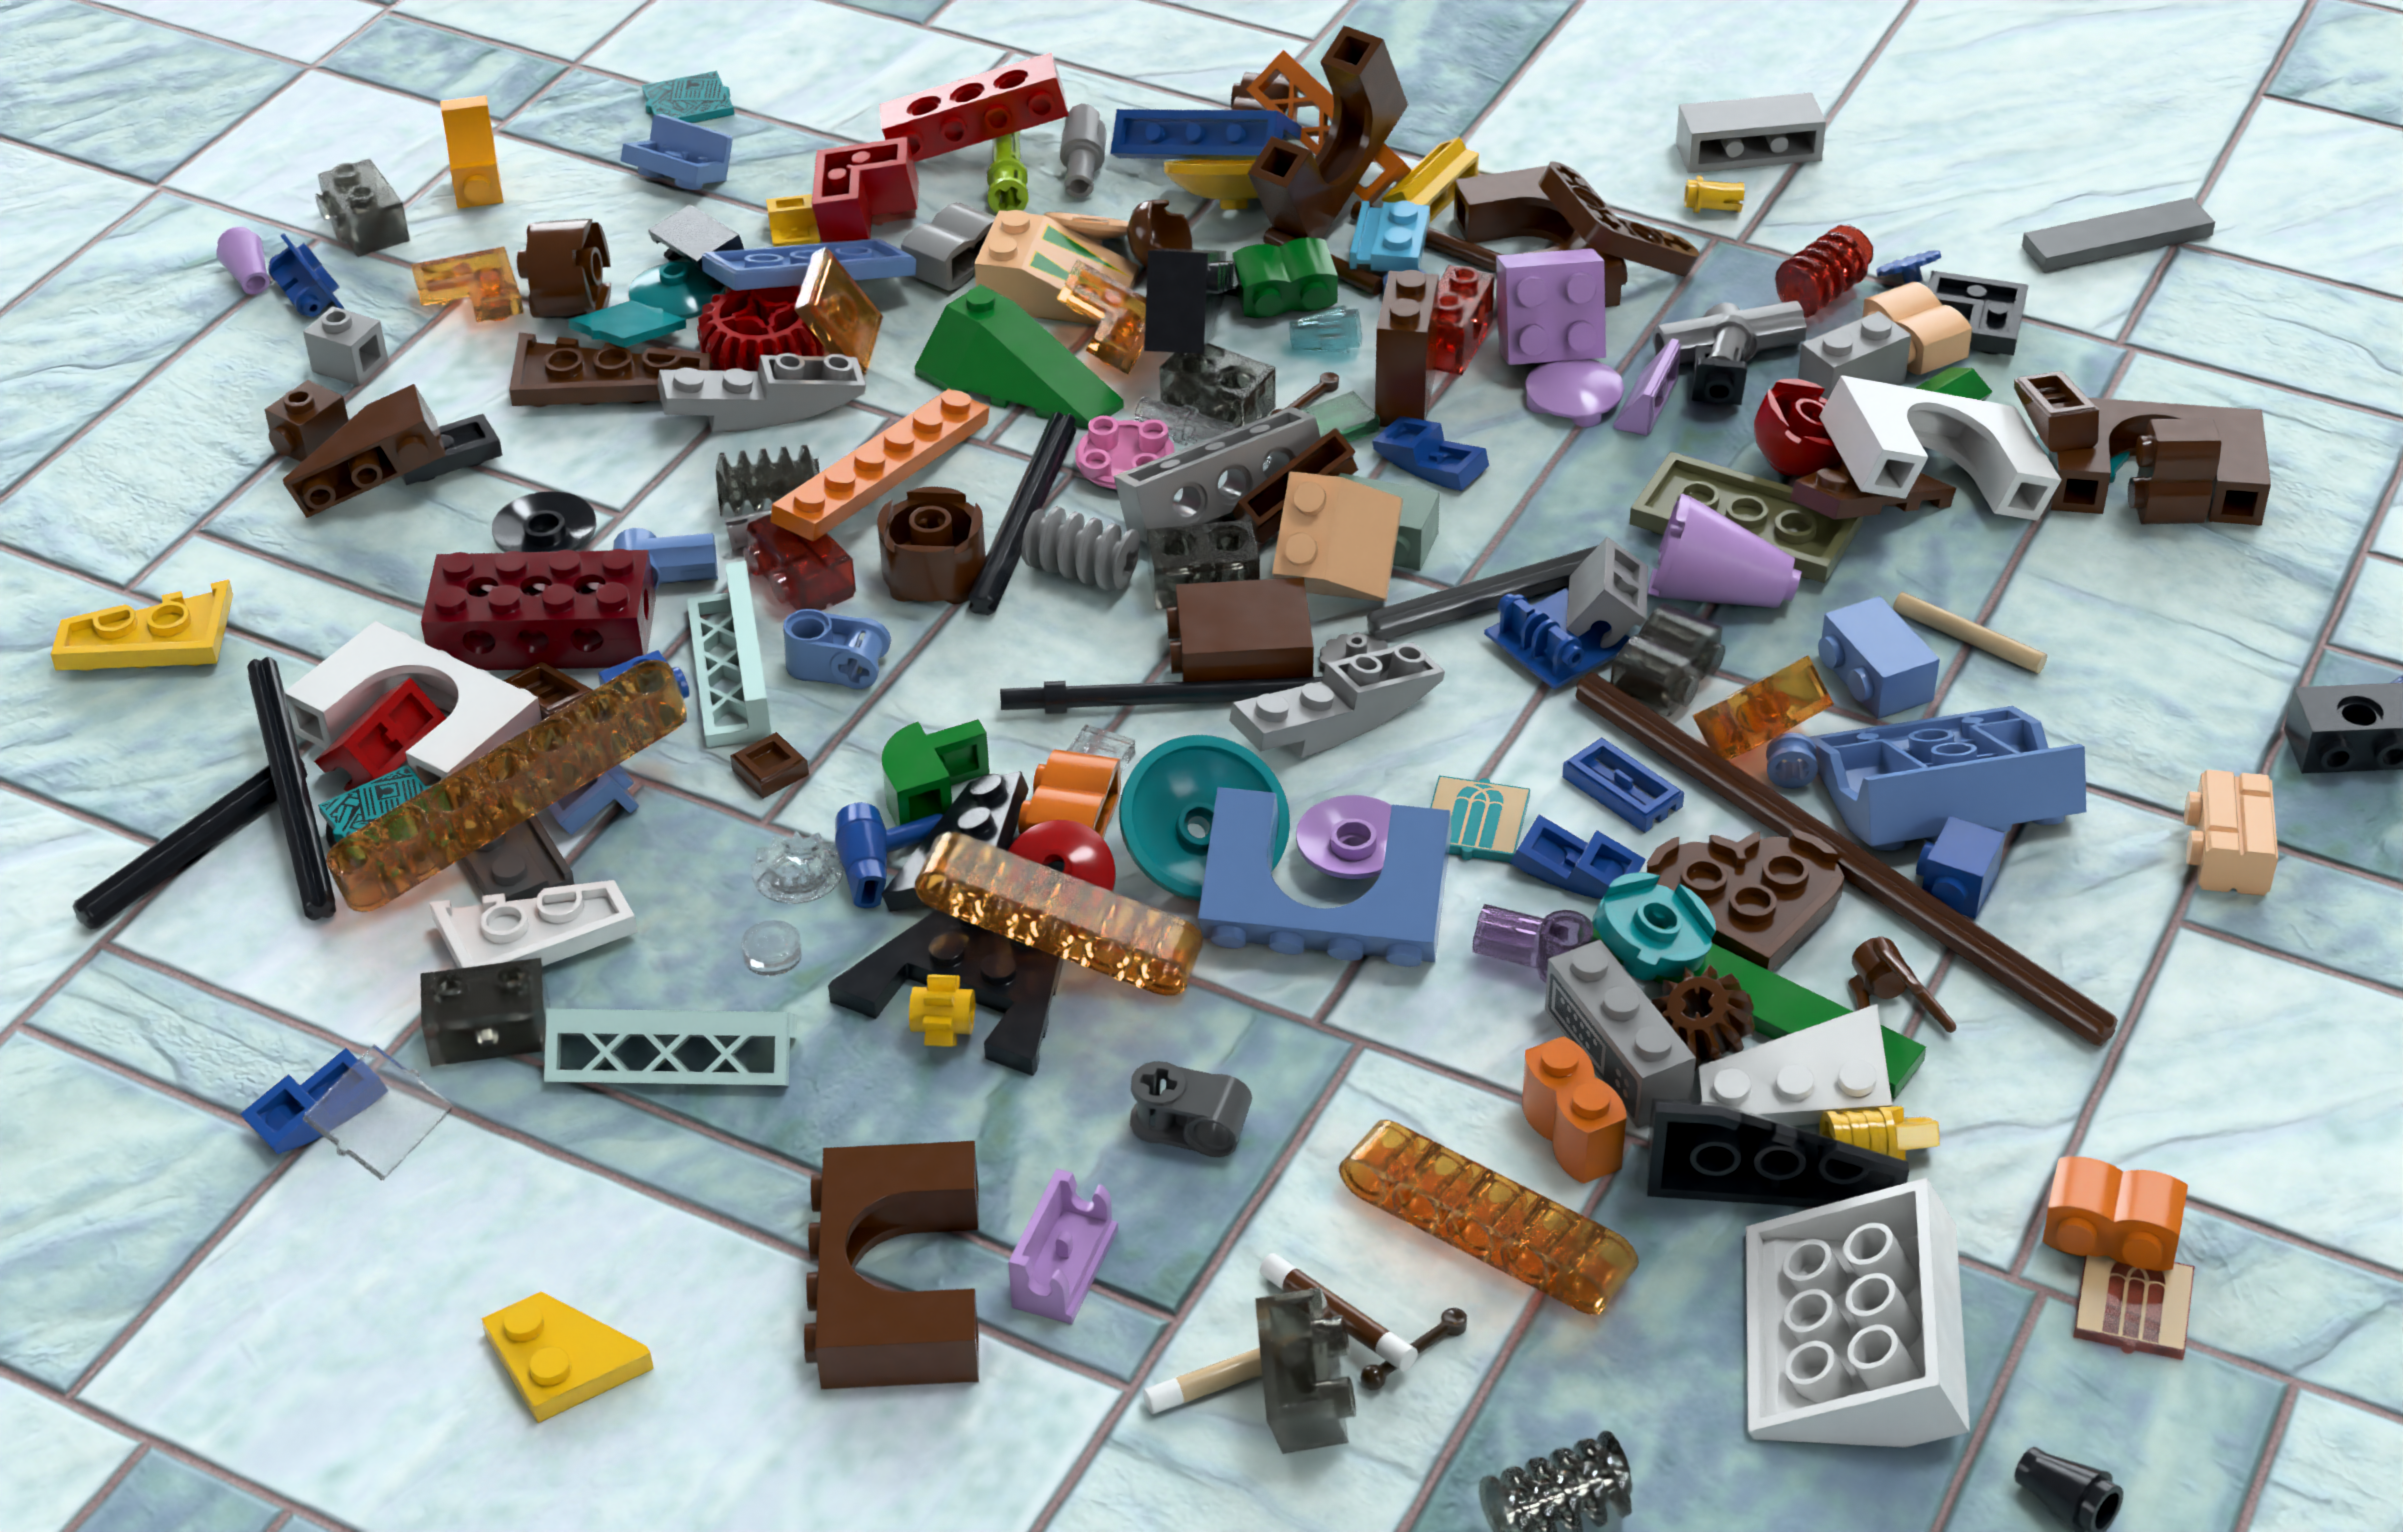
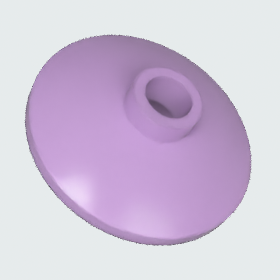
M1361 795L1333 797L1314 805L1302 816L1297 826L1296 843L1301 856L1318 871L1338 878L1364 879L1380 875L1385 859L1392 805L1373 797Z

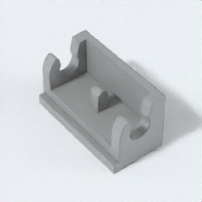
M1606 537L1570 575L1566 629L1579 637L1590 630L1594 622L1599 620L1606 621L1612 628L1601 637L1600 647L1608 648L1616 644L1635 624L1640 627L1647 620L1648 566L1609 537Z

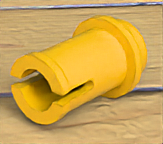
M1699 175L1696 176L1695 180L1687 179L1684 192L1685 208H1693L1694 213H1699L1700 209L1726 210L1738 213L1742 211L1743 204L1740 201H1744L1743 182L1703 181V177Z

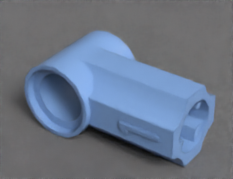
M631 528L618 534L614 540L613 549L649 551L655 590L662 583L718 579L716 545L713 533L657 538L651 531L646 529Z

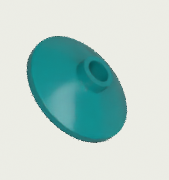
M669 262L654 266L639 274L632 281L628 295L629 301L632 300L652 308H662L664 312L690 319L702 315V306L712 303L713 295L723 294L724 287L719 289L710 287L707 282L712 276L696 269L692 262Z

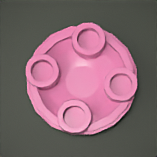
M1098 416L1089 422L1088 433L1081 438L1075 449L1076 466L1088 480L1099 486L1117 490L1114 480L1115 475L1174 453V444L1168 437L1167 425L1160 420L1150 419L1144 422L1134 420L1117 421L1111 416Z

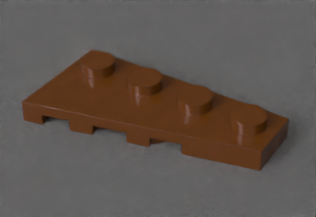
M519 332L509 388L512 406L544 407L557 404L594 405L609 402L638 404L646 401H661L657 387L659 370L693 368L702 371H713L711 354L649 347L643 354L631 353L629 349L609 342H605L602 349L579 347L578 339L558 337L555 344L540 343L536 340V334Z

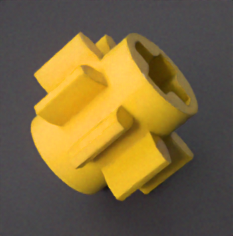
M932 974L927 976V987L912 988L909 1003V1027L911 1032H925V1046H957V1034H972L975 1021L974 989H960V976Z

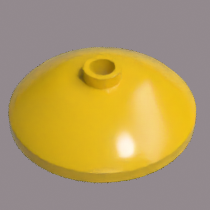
M1175 160L1164 162V172L1173 182L1194 195L1208 199H1220V209H1247L1248 199L1258 198L1247 174L1255 161Z

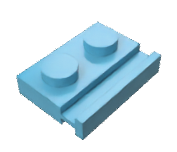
M1362 201L1350 249V269H1357L1358 263L1371 264V270L1419 271L1430 222V205H1417L1409 201H1398L1395 203L1383 202L1382 208L1369 207V201Z

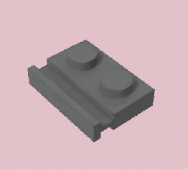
M529 804L522 806V813L508 818L506 813L452 833L456 851L484 896L504 893L506 901L537 898L543 888L575 885L572 870Z

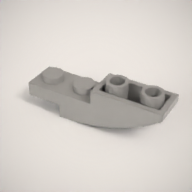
M782 353L779 355H760L758 372L743 369H729L727 371H702L693 368L659 370L657 387L665 415H708L712 432H727L788 424L822 414L865 394L866 383L857 357H847L840 354H831L826 357L798 356L792 353Z
M1415 643L1399 644L1395 647L1326 663L1323 680L1320 682L1308 683L1304 686L1234 702L1229 721L1260 752L1288 745L1300 758L1341 745L1397 716L1442 682L1445 671Z

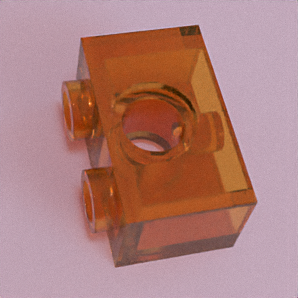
M1809 655L1769 673L1692 716L1708 747L1725 759L1730 760L1757 748L1833 706L1834 703Z

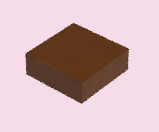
M777 732L730 755L732 770L762 799L809 775L807 760Z

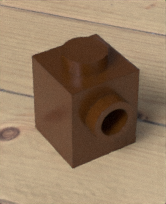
M306 380L264 409L269 427V440L274 450L299 462H303L349 421L344 397L310 380Z

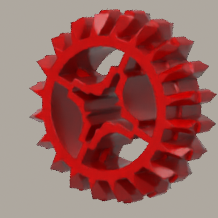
M801 285L736 291L727 287L725 295H713L712 303L702 306V315L698 317L699 325L697 326L701 353L711 354L713 371L743 369L758 372L760 355L792 353L798 356H824L825 347L828 345V337L830 335L826 310L823 308V302L816 300L813 291H803Z

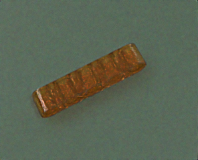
M946 832L936 837L915 880V891L918 897L934 909L1162 996H1176L1186 989L1203 946L1201 932L1185 919L956 832Z
M1379 1120L1341 1161L1339 1166L1340 1177L1345 1186L1360 1199L1558 1301L1589 1315H1598L1606 1309L1635 1272L1639 1264L1638 1255L1633 1246L1615 1231L1391 1120Z

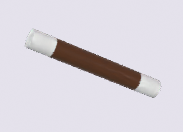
M1269 1254L1263 1260L1260 1266V1274L1399 1370L1404 1372L1414 1365L1418 1356L1416 1348L1277 1254Z

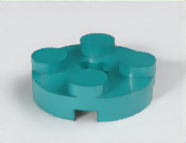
M1635 872L1622 875L1612 881L1592 918L1595 929L1600 933L1605 944L1619 958L1624 960L1626 971L1637 979L1649 981L1656 978L1657 975L1666 977L1682 976L1685 967L1692 972L1696 971L1703 964L1713 945L1711 939L1716 932V924L1711 911L1702 899L1687 887L1678 884L1676 890L1673 891L1666 886L1657 884L1660 878L1659 875ZM1655 926H1663L1665 929H1661Z

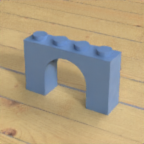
M1217 788L1198 915L1203 938L1211 939L1213 944L1225 948H1242L1246 943L1269 945V948L1275 952L1291 955L1301 954L1304 952V949L1327 951L1328 955L1333 958L1347 961L1360 960L1363 955L1386 957L1388 962L1404 967L1419 966L1422 961L1436 962L1452 832L1450 810L1392 804L1384 864L1375 884L1362 897L1347 905L1335 908H1315L1291 899L1278 887L1271 875L1279 820L1276 793Z

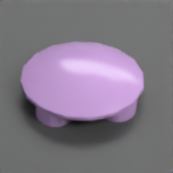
M1594 359L1543 362L1530 371L1525 382L1527 391L1526 404L1531 411L1571 418L1573 423L1581 427H1592L1599 424L1601 415L1617 405L1624 393L1621 376L1612 367Z

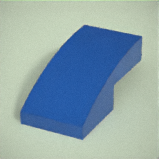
M1400 416L1372 440L1373 449L1396 466L1428 482L1454 490L1462 491L1489 466L1486 448L1445 441L1442 425L1437 422Z
M1539 814L1515 852L1510 864L1564 890L1602 900L1613 880L1625 874L1639 872L1646 859L1596 830L1589 843Z
M345 1048L301 1085L288 1074L240 1113V1115L276 1154H280L315 1141L343 1126L378 1102L388 1092L379 1079Z

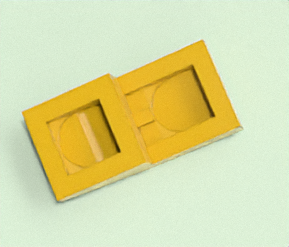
M812 194L766 199L773 247L820 243L817 222L812 208Z

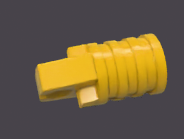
M1901 1106L1878 1107L1873 1111H1869V1109L1858 1110L1857 1112L1841 1111L1840 1113L1829 1111L1823 1112L1820 1119V1135L1905 1161L1906 1150L1940 1146L1938 1121L1926 1116L1904 1118V1108Z

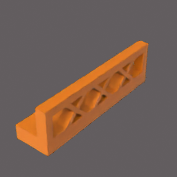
M1283 49L1246 90L1266 110H1278L1287 116L1280 109L1289 108L1287 117L1296 123L1298 107H1316L1319 110V126L1302 128L1299 141L1317 156L1325 143L1331 125L1328 126V120L1332 122L1333 95ZM1281 74L1289 82V98L1270 100L1263 92ZM1298 92L1301 93L1304 97L1298 98ZM1318 136V144L1310 137ZM1385 143L1372 161L1383 172L1367 189L1358 183L1353 191L1363 201H1369V205H1372L1394 181L1398 183L1412 171Z

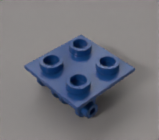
M1567 588L1532 606L1523 595L1506 594L1498 603V611L1501 612L1500 622L1485 629L1484 634L1554 690L1636 647L1637 642L1625 634L1613 646L1601 648V637L1612 628L1608 622L1603 620L1594 622L1590 630L1579 637L1566 629L1569 596Z

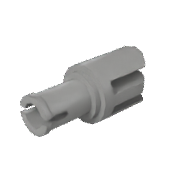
M1081 103L1072 107L1068 112L1069 116L1065 118L1060 146V160L1067 168L1064 181L1065 190L1071 196L1079 198L1090 195L1094 189V172L1105 161L1107 138L1105 124L1099 120V112L1091 105Z

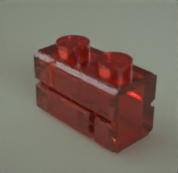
M769 514L748 523L747 528H745L748 546L743 550L746 564L754 576L763 574L768 579L773 594L780 603L784 604L789 601L797 611L803 609L822 611L826 609L828 603L836 605L854 596L856 585L853 559L828 533L813 542L772 523Z

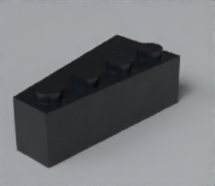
M1175 248L1148 250L1144 351L1204 354L1224 301V293L1233 289L1234 261H1226V251Z

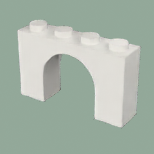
M1841 375L1819 416L1859 490L1862 492L1906 499L1928 459V455L1923 447L1945 455L1965 469L1976 482L1994 514L2038 521L2061 482L2060 476L2018 409L2014 406Z
M377 621L370 624L284 692L294 733L327 749L381 695L411 678L437 708L447 710L451 714L405 752L408 766L424 785L434 787L442 795L450 811L455 814L471 802L469 794L474 786L479 783L489 785L516 764L515 759L545 734L538 697L526 689H519L492 676L483 669L470 666L453 658L443 650L434 649L411 638L405 632L396 631Z

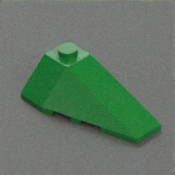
M982 284L946 305L915 365V375L944 391L951 389L966 394L971 391L990 396L991 405L1006 408L1010 402L1033 407L1035 415L1045 419H1050L1051 415L1056 412H1060L1063 415L1070 413L1076 419L1074 426L1087 430L1088 424L1093 418L1104 415L1112 416L1124 408V400L1017 303Z

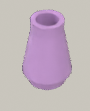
M233 227L226 230L218 239L216 250L218 260L241 284L242 289L246 293L259 294L269 286L270 278L266 271L261 238L245 227Z

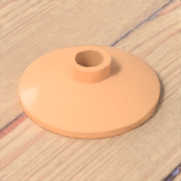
M1044 213L1045 216L1101 246L1102 240L1127 235L1129 223L1127 221L1074 213Z

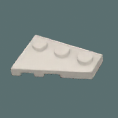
M614 880L543 888L537 898L506 901L504 893L482 896L481 905L452 908L450 900L429 902L432 918L470 992L638 932L635 915Z
M1877 1004L1698 1066L1701 1101L1716 1102L1791 1126L1820 1124L1823 1112H1857L1858 1110L1865 1109L1873 1111L1878 1107H1892Z

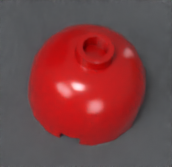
M1781 379L1777 381L1772 390L1769 389L1764 396L1755 417L1754 435L1757 446L1770 465L1781 474L1805 477L1843 460L1819 418L1828 400L1821 397L1825 388L1815 383L1801 379Z

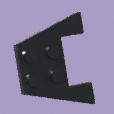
M981 895L950 900L833 979L828 985L830 1002L876 1019L907 979L927 985L928 975L960 976V989H974L975 1003L1005 1013L984 1042L985 1059L1034 1076L1040 1061L1039 1050L1042 1038H1045L1049 1024L1048 1013L1052 997L1056 995L1068 946L1067 925Z

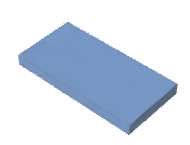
M881 239L705 252V254H702V271L736 291L916 275V258Z

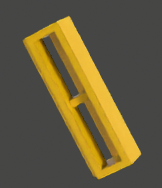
M1460 137L1440 143L1381 199L1383 202L1389 203L1409 201L1417 205H1430V224L1454 200L1455 180L1478 176L1479 153L1466 149Z

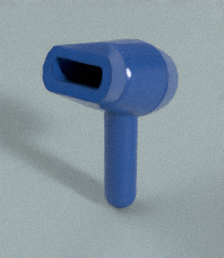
M852 803L843 807L837 813L835 818V845L847 876L854 905L861 908H874L881 904V894L885 889L887 878V853L921 843L941 819L942 814H934L886 830L879 810L869 803Z

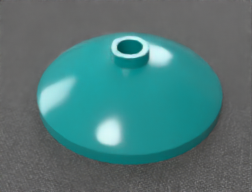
M1188 735L1158 745L1148 752L1134 767L1125 783L1120 799V830L1132 860L1156 885L1176 896L1190 900L1201 901L1218 787L1276 793L1279 820L1271 872L1282 858L1289 838V807L1277 777L1256 754L1244 746L1225 738L1211 735ZM1188 825H1200L1204 829L1205 837L1197 838L1192 836L1188 831Z

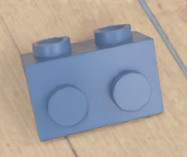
M663 114L654 115L650 139L648 141L623 143L621 162L637 166V173L653 178H664L666 175L675 178L676 186L700 190L702 189V184L726 181L733 139L728 134Z

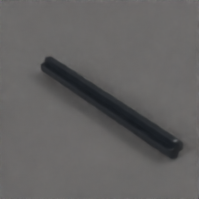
M1060 412L1053 413L1044 429L986 555L985 562L968 594V598L971 601L969 609L975 614L982 612L987 616L991 615L999 605L1021 556L1022 540L1026 525L1032 513L1037 509H1042L1077 431L1074 426L1076 419L1070 413L1067 415H1063Z
M268 656L262 660L253 659L247 666L249 682L304 913L307 918L313 921L321 917L330 918L336 912L335 897L277 661Z

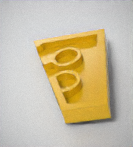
M230 580L211 583L212 592L183 598L182 591L161 595L163 603L139 610H134L132 607L124 604L61 619L50 654L55 671L217 664L233 599Z

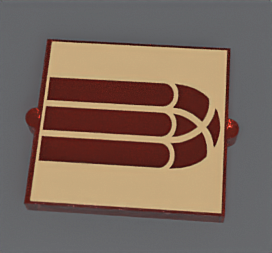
M2085 1254L2073 1337L2121 1347V1350L2126 1354H2131L2134 1350L2183 1360L2195 1266L2174 1262L2173 1269L2154 1271L2117 1262L2108 1255L2095 1257Z

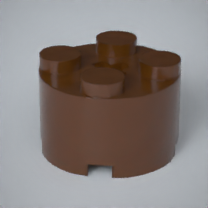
M571 219L528 224L526 249L519 250L517 253V270L521 279L528 280L530 290L529 309L533 318L581 316L608 308L611 296V282L602 283L603 267H611L610 254L604 231L598 222H592L593 219Z
M947 487L916 488L907 491V500L893 506V499L886 503L879 512L877 527L882 575L890 589L892 598L901 602L912 600L925 602L946 601L951 604L967 602L969 600L968 594L986 559L983 513L979 505L976 503L975 507L966 502V494Z

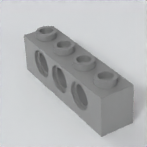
M1290 407L1115 475L1114 480L1127 531L1129 529L1139 531L1140 540L1157 546L1175 541L1179 537L1178 533L1190 528H1204L1220 523L1223 520V515L1231 513L1240 499L1321 438L1316 417ZM1269 454H1272L1270 465L1263 471L1265 459ZM1227 471L1226 482L1222 487L1218 488L1221 475ZM1183 488L1181 500L1173 506L1175 494Z

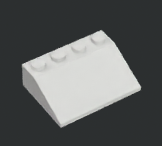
M1928 1178L1746 1226L1748 1432L1753 1439L1906 1448L1970 1432L1957 1230L1955 1222Z

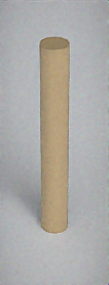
M1901 592L1894 602L1893 610L2032 672L2039 674L2046 664V653L1905 592Z

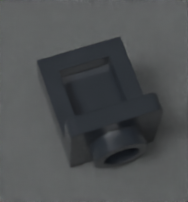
M1696 346L1693 359L1692 401L1741 405L1747 376L1745 350L1742 352L1740 361L1708 358L1712 347Z

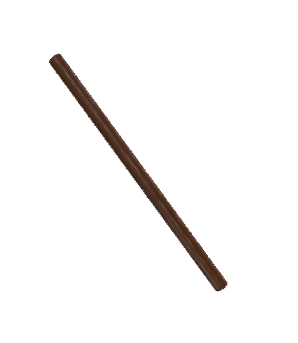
M1589 673L1584 679L1580 678L1577 682L1575 697L1579 702L1780 836L1789 837L1790 829H1795L1822 839L1837 852L1836 863L1842 870L1844 879L2093 1045L2102 1046L2114 1035L2118 1022L2114 1014L1596 673Z

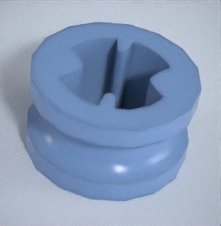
M1791 732L1780 734L1767 745V774L1774 784L1783 788L1794 789L1804 787L1817 776V748L1808 736Z

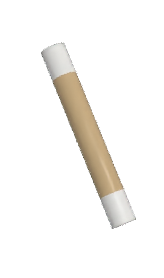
M1324 1324L1143 1389L1144 1400L1149 1412L1155 1414L1334 1349V1340L1328 1326Z

